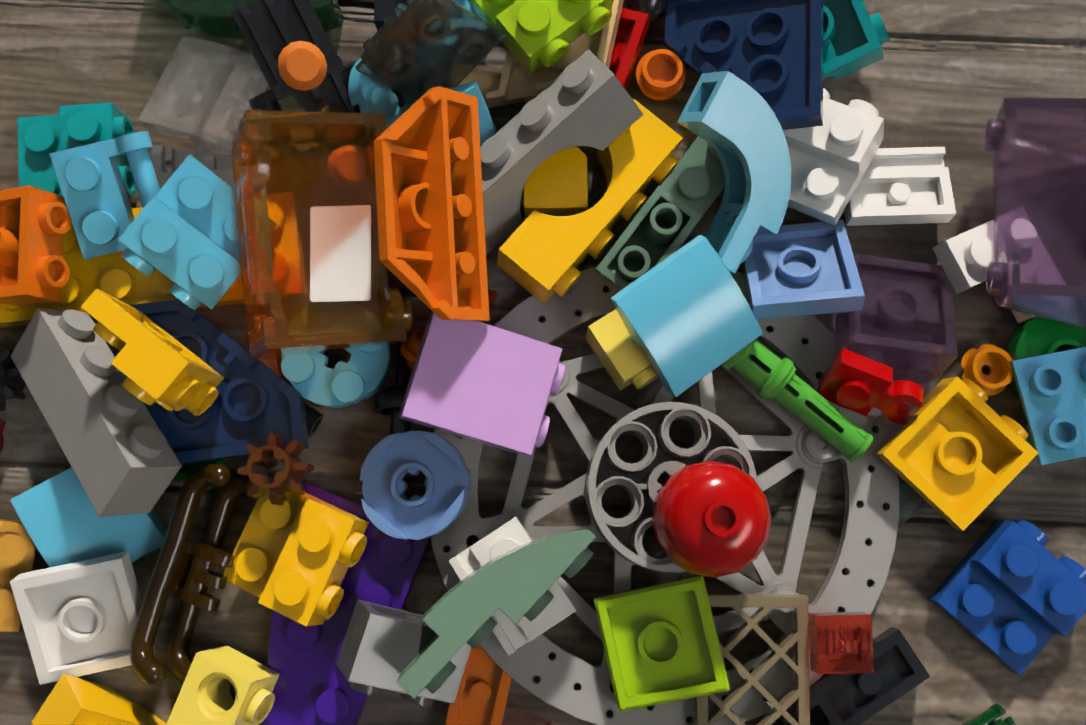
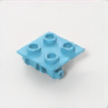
M1086 347L1011 361L1010 364L1027 421L1025 430L1029 436L1026 441L1039 452L1036 455L1039 466L1086 457Z

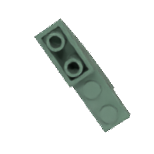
M697 136L661 186L658 185L596 268L595 272L620 290L679 250L724 191L725 177L722 163L716 151L707 141Z
M583 528L552 534L508 551L469 574L424 613L422 620L436 635L401 671L397 683L413 699L424 688L433 694L456 669L457 666L450 660L465 643L475 649L494 629L497 622L491 615L498 608L515 625L523 616L530 622L534 620L553 599L554 595L548 590L563 573L572 578L592 557L593 552L587 546L596 536L589 529Z

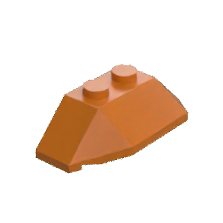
M436 86L430 88L374 140L379 261L441 320L490 321L478 97Z

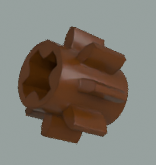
M269 433L268 445L259 448L250 444L246 446L250 457L247 466L237 469V473L248 476L253 483L247 492L249 497L258 499L269 490L271 504L282 506L285 501V493L290 491L303 495L306 493L301 482L304 473L313 471L314 466L302 462L298 457L304 449V444L294 440L283 449L281 436ZM278 460L285 462V471L276 473L274 478L268 477V468L276 467Z

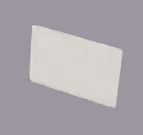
M371 206L311 207L310 301H370Z

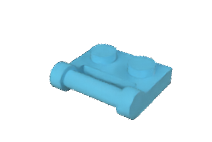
M148 131L130 133L105 141L49 153L84 260L123 251L127 248L117 239L135 218L115 157L127 156L143 208L160 190L148 149L153 148Z

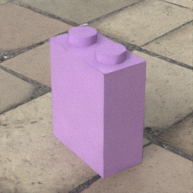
M432 311L429 315L398 418L519 455H532L534 446L540 448L548 432L550 417L543 414L549 394L555 396L563 380L565 365L559 363L562 348L483 322L441 320Z

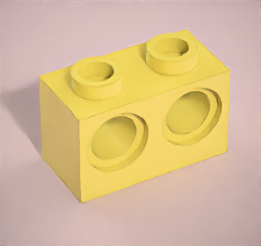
M228 645L196 652L166 725H259L265 720L273 707L275 695L272 692L280 673ZM230 682L235 689V701L230 694Z

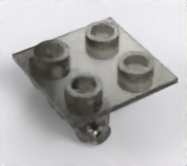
M406 0L409 6L398 3L394 8L398 19L388 15L384 19V25L372 39H367L363 43L365 51L361 54L362 60L355 68L358 72L417 101L430 88L441 86L449 89L458 86L505 35L502 31L453 0Z

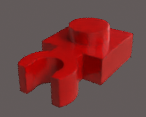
M842 348L818 382L817 392L830 402L861 415L867 416L871 409L875 407L882 410L883 415L891 422L906 425L909 421V405L901 402L910 403L920 408L923 404L924 389L912 381H892V367Z

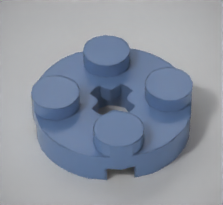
M426 431L399 432L385 437L371 449L363 462L360 473V481H363L362 493L364 499H361L365 514L380 531L400 539L424 540L448 530L462 515L468 502L469 491L472 488L471 474L467 470L465 460L459 450L447 439ZM408 472L416 476L421 472L425 474L427 479L424 485L427 491L423 497L414 495L408 499L405 496L404 492L407 490L408 485L403 478Z

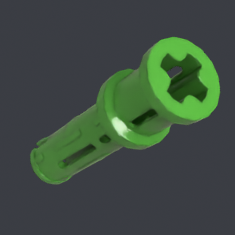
M757 338L721 364L726 370L733 368L757 388L756 395L761 399L771 400L774 398L804 422L806 426L845 455V458L850 462L857 460L872 443L873 436L870 433L865 432L829 400L825 399L795 374L796 367L793 366V361L788 357L780 359L758 341ZM749 356L752 359H754L758 364H760L765 369V371L762 370L759 366H757L753 361H751L749 359ZM787 386L788 388H790L793 391V394H791L784 387ZM805 402L834 424L836 429L807 407Z

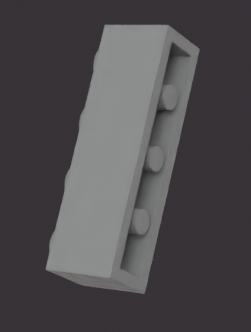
M38 308L11 354L14 364L98 516L150 513L181 468V463L144 403L122 386L127 376L111 364L115 356L106 341L92 330L95 323L90 315L73 309L54 310Z

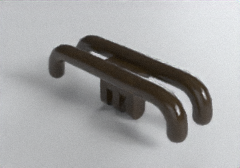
M205 464L195 469L185 480L174 507L132 633L130 661L134 673L148 685H158L166 677L164 666L155 659L153 646L169 595L178 597L181 601L169 635L167 662L173 676L182 684L192 664L189 648L201 609L218 611L221 599L209 594L208 590L209 587L225 589L228 577L215 572L216 566L231 568L235 556L221 550L238 498L243 493H247L253 485L248 476L238 473L231 476L229 469L221 464ZM211 485L220 487L213 501L201 541L188 540L205 490Z

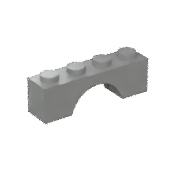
M589 49L576 61L569 64L551 84L534 99L526 103L516 116L482 144L480 150L486 255L523 223L520 211L522 191L530 175L543 161L561 150L575 146H589L603 151L643 115L617 77Z

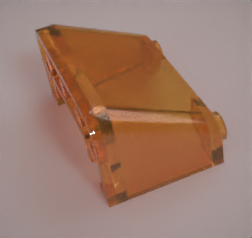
M245 110L233 137L232 169L246 335L251 357L394 344L407 340L406 331L410 330L412 324L410 302L408 298H401L397 288H389L387 267L379 261L374 140L387 129L386 114ZM370 205L371 300L311 302L310 208L317 206Z

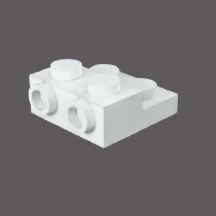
M823 88V126L783 130L791 161V189L787 207L836 226L884 139V118L879 117L878 110L864 100L853 99L848 105L831 100L830 94Z

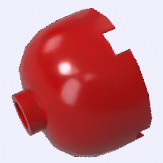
M709 460L684 466L668 478L655 497L651 520L656 542L672 562L688 573L716 578L737 573L758 558L769 538L771 514L767 497L753 477L732 464Z

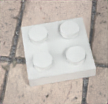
M129 551L21 573L10 581L40 685L59 681L63 673L79 677L132 665L130 661V643L142 606V599Z

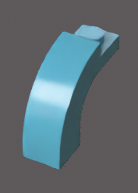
M729 71L702 73L677 123L707 141L716 151L722 163L725 177L724 195L719 210L705 237L729 272L736 273L739 265L750 255L753 248V238L757 231L777 235L781 227L791 189L790 154L780 122L771 107L756 90Z

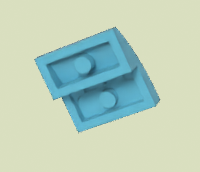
M698 235L610 298L632 340L644 348L664 388L675 397L686 391L763 334L755 315L728 268L707 238L702 235Z
M72 467L10 499L28 535L49 567L129 551L131 562L134 563L160 549L166 534V529L155 507H153L150 513L99 517Z

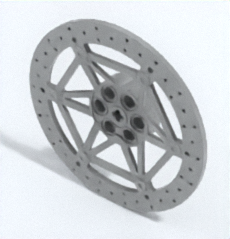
M595 266L580 271L582 275L570 289V293H567L564 297L561 298L555 293L544 305L532 295L518 304L494 326L551 344L566 333L614 311L616 308L610 298L621 290L595 272L598 267ZM738 271L731 273L749 304L744 273ZM603 289H607L609 292L604 293ZM579 312L581 316L577 317L575 313ZM814 315L757 320L763 332L758 339L768 344L783 358L788 357L793 361L796 371L809 386L817 391L818 382L841 349L845 348L844 345ZM543 318L545 322L541 323L539 319ZM595 353L568 361H559L560 364L565 365L563 380L555 396L549 394L543 415H545L547 405L553 404L589 461L586 474L531 507L523 509L521 503L536 450L534 446L532 455L518 454L502 514L485 519L479 515L478 504L479 465L484 444L466 438L459 439L456 435L434 429V434L447 439L459 450L465 460L467 469L471 471L472 488L469 491L468 502L462 515L448 530L431 537L433 552L447 591L461 581L449 560L469 548L467 544L468 537L476 535L481 540L516 516L532 541L552 534L583 528L589 529L596 536L592 542H606L614 550L613 593L631 590L632 565H640L659 571L660 576L655 585L678 580L681 573L687 571L672 562L666 553L658 557L649 556L644 551L642 545L645 531L653 526L651 519L654 501L658 494L657 491L662 487L657 482L659 476L663 478L671 477L684 466L709 460L713 461L715 458L725 459L728 463L753 477L762 491L773 486L795 470L800 469L802 471L780 573L778 575L775 574L762 550L758 558L751 562L761 585L739 572L716 577V579L742 594L799 595L795 591L823 463L840 460L842 463L845 503L841 537L835 559L826 580L813 602L809 604V624L812 628L809 634L810 686L817 682L842 657L857 638L874 610L888 576L895 550L899 522L898 474L876 454L891 437L882 410L875 407L871 409L867 416L832 403L860 428L873 436V441L868 449L857 460L850 462L845 458V455L806 426L804 422L774 398L771 400L761 399L756 395L757 388L733 368L726 371L788 429V436L738 435L727 422L716 415L712 371L697 382L699 406L682 402H671L674 395L668 392L662 384L652 404L634 410L576 380L578 375L605 368ZM567 394L614 417L616 424L600 440H595L567 397ZM683 420L692 427L694 441L688 449L680 448L671 441L669 427L672 421ZM828 420L827 423L836 429V426ZM620 435H634L642 443L643 453L637 463H626L616 454L615 444ZM749 451L790 452V455L757 476ZM611 486L622 488L630 498L629 510L620 518L610 517L602 507L601 499L603 493ZM578 496H584L591 518L589 526H533L534 522ZM449 545L451 548L450 552H445L444 546ZM560 576L557 580L575 606L576 612L574 613L603 642L596 611ZM743 607L741 609L751 617L760 607ZM773 608L761 620L766 621L769 619L780 630L781 636L775 641L777 645L794 630V608ZM735 610L713 616L717 634L739 628L746 622ZM493 631L480 643L494 662L522 687L546 703L576 718L596 725H695V697L653 705L650 708L643 707L618 712L614 691L610 689L612 680L605 649L600 664L593 665L572 655L550 640L544 633L531 642H527L509 656ZM795 644L786 652L787 656L794 663ZM768 646L740 663L750 672L773 649ZM553 652L556 655L554 658H549V653ZM780 658L758 682L779 702L795 686V671L788 667V664ZM734 665L726 668L730 690L716 693L720 699L723 695H726L727 698L745 679ZM539 676L540 680L534 681L533 677ZM576 683L580 684V687L578 689L574 688V685ZM752 686L730 709L743 722L768 713L774 706L766 698L762 699L763 695ZM708 696L709 716L718 706ZM612 710L611 715H606V712ZM724 714L714 725L736 724ZM691 716V720L687 722L686 718Z

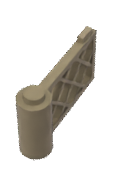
M708 593L711 607H732L746 621L723 645L720 643L723 658L726 657L745 679L724 701L716 693L695 697V725H714L724 714L736 725H746L730 708L752 686L774 706L756 725H772L781 715L791 725H810L808 596L795 594ZM740 607L760 608L749 617ZM773 608H794V630L777 645L757 624ZM754 629L773 651L750 673L730 651ZM794 644L795 663L786 654ZM782 658L795 671V686L778 702L758 680ZM708 696L718 706L709 716ZM794 702L795 718L787 711Z

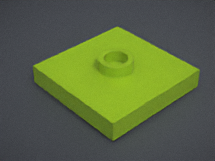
M698 575L594 598L618 712L730 690L704 576Z

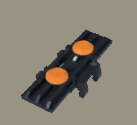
M255 0L230 11L270 90L257 95L248 102L253 111L259 110L293 175V177L289 178L293 188L315 177L320 187L375 178L374 140L366 134L360 123L366 120L361 114L358 104L352 107L348 93L349 76L356 61L345 66L343 65L310 0ZM290 95L295 97L300 108L303 107L322 144L320 147L326 160L313 167L278 103L279 100Z

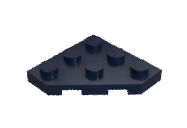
M667 0L664 42L668 50L677 54L681 62L698 76H701L702 73L731 72L763 97L775 113L783 130L823 126V0Z
M179 299L130 305L143 312L224 377L216 387L219 391L216 400L199 416H194L187 409L173 410L171 412L156 402L152 406L144 403L181 465L250 456L246 446L250 444L259 448L268 445L269 433L281 436L283 449L294 440L304 444V449H309L304 397L291 384L197 310H193Z

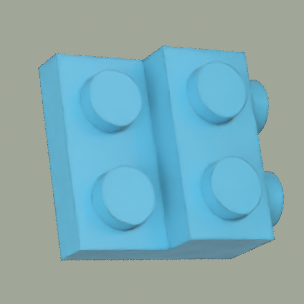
M189 154L117 240L127 247L121 254V257L147 276H150L155 269L159 270L174 282L168 291L195 311L201 303L212 310L279 224Z

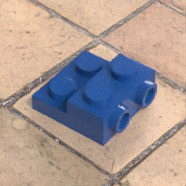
M1022 519L1018 523L1010 520H994L929 600L1008 670L1022 675L1054 634L1066 637L1086 612V569L1069 557L1061 556L1060 559H1057L1044 547L1049 541L1046 534L1030 522Z

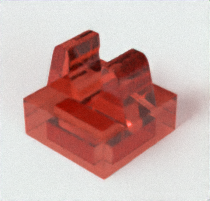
M865 612L809 613L811 671L817 674L874 673L871 614Z

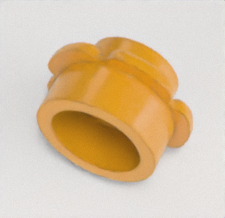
M983 344L979 349H970L963 355L961 360V367L964 369L962 378L973 381L987 396L999 394L1014 376L1010 364L1013 360L1003 349L994 345ZM984 365L988 366L990 369L988 375H985L982 372V367Z

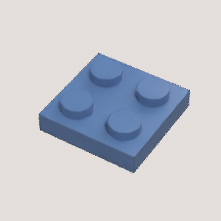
M843 219L838 220L836 226L824 221L782 225L777 235L757 231L753 238L752 251L742 263L749 305L757 320L863 310L865 294Z

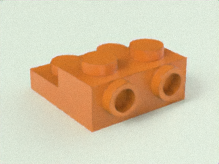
M30 185L0 190V303L22 307L61 302V287L65 286L70 278L68 263L62 257L63 234L69 231L72 224L68 209L64 205L63 196Z

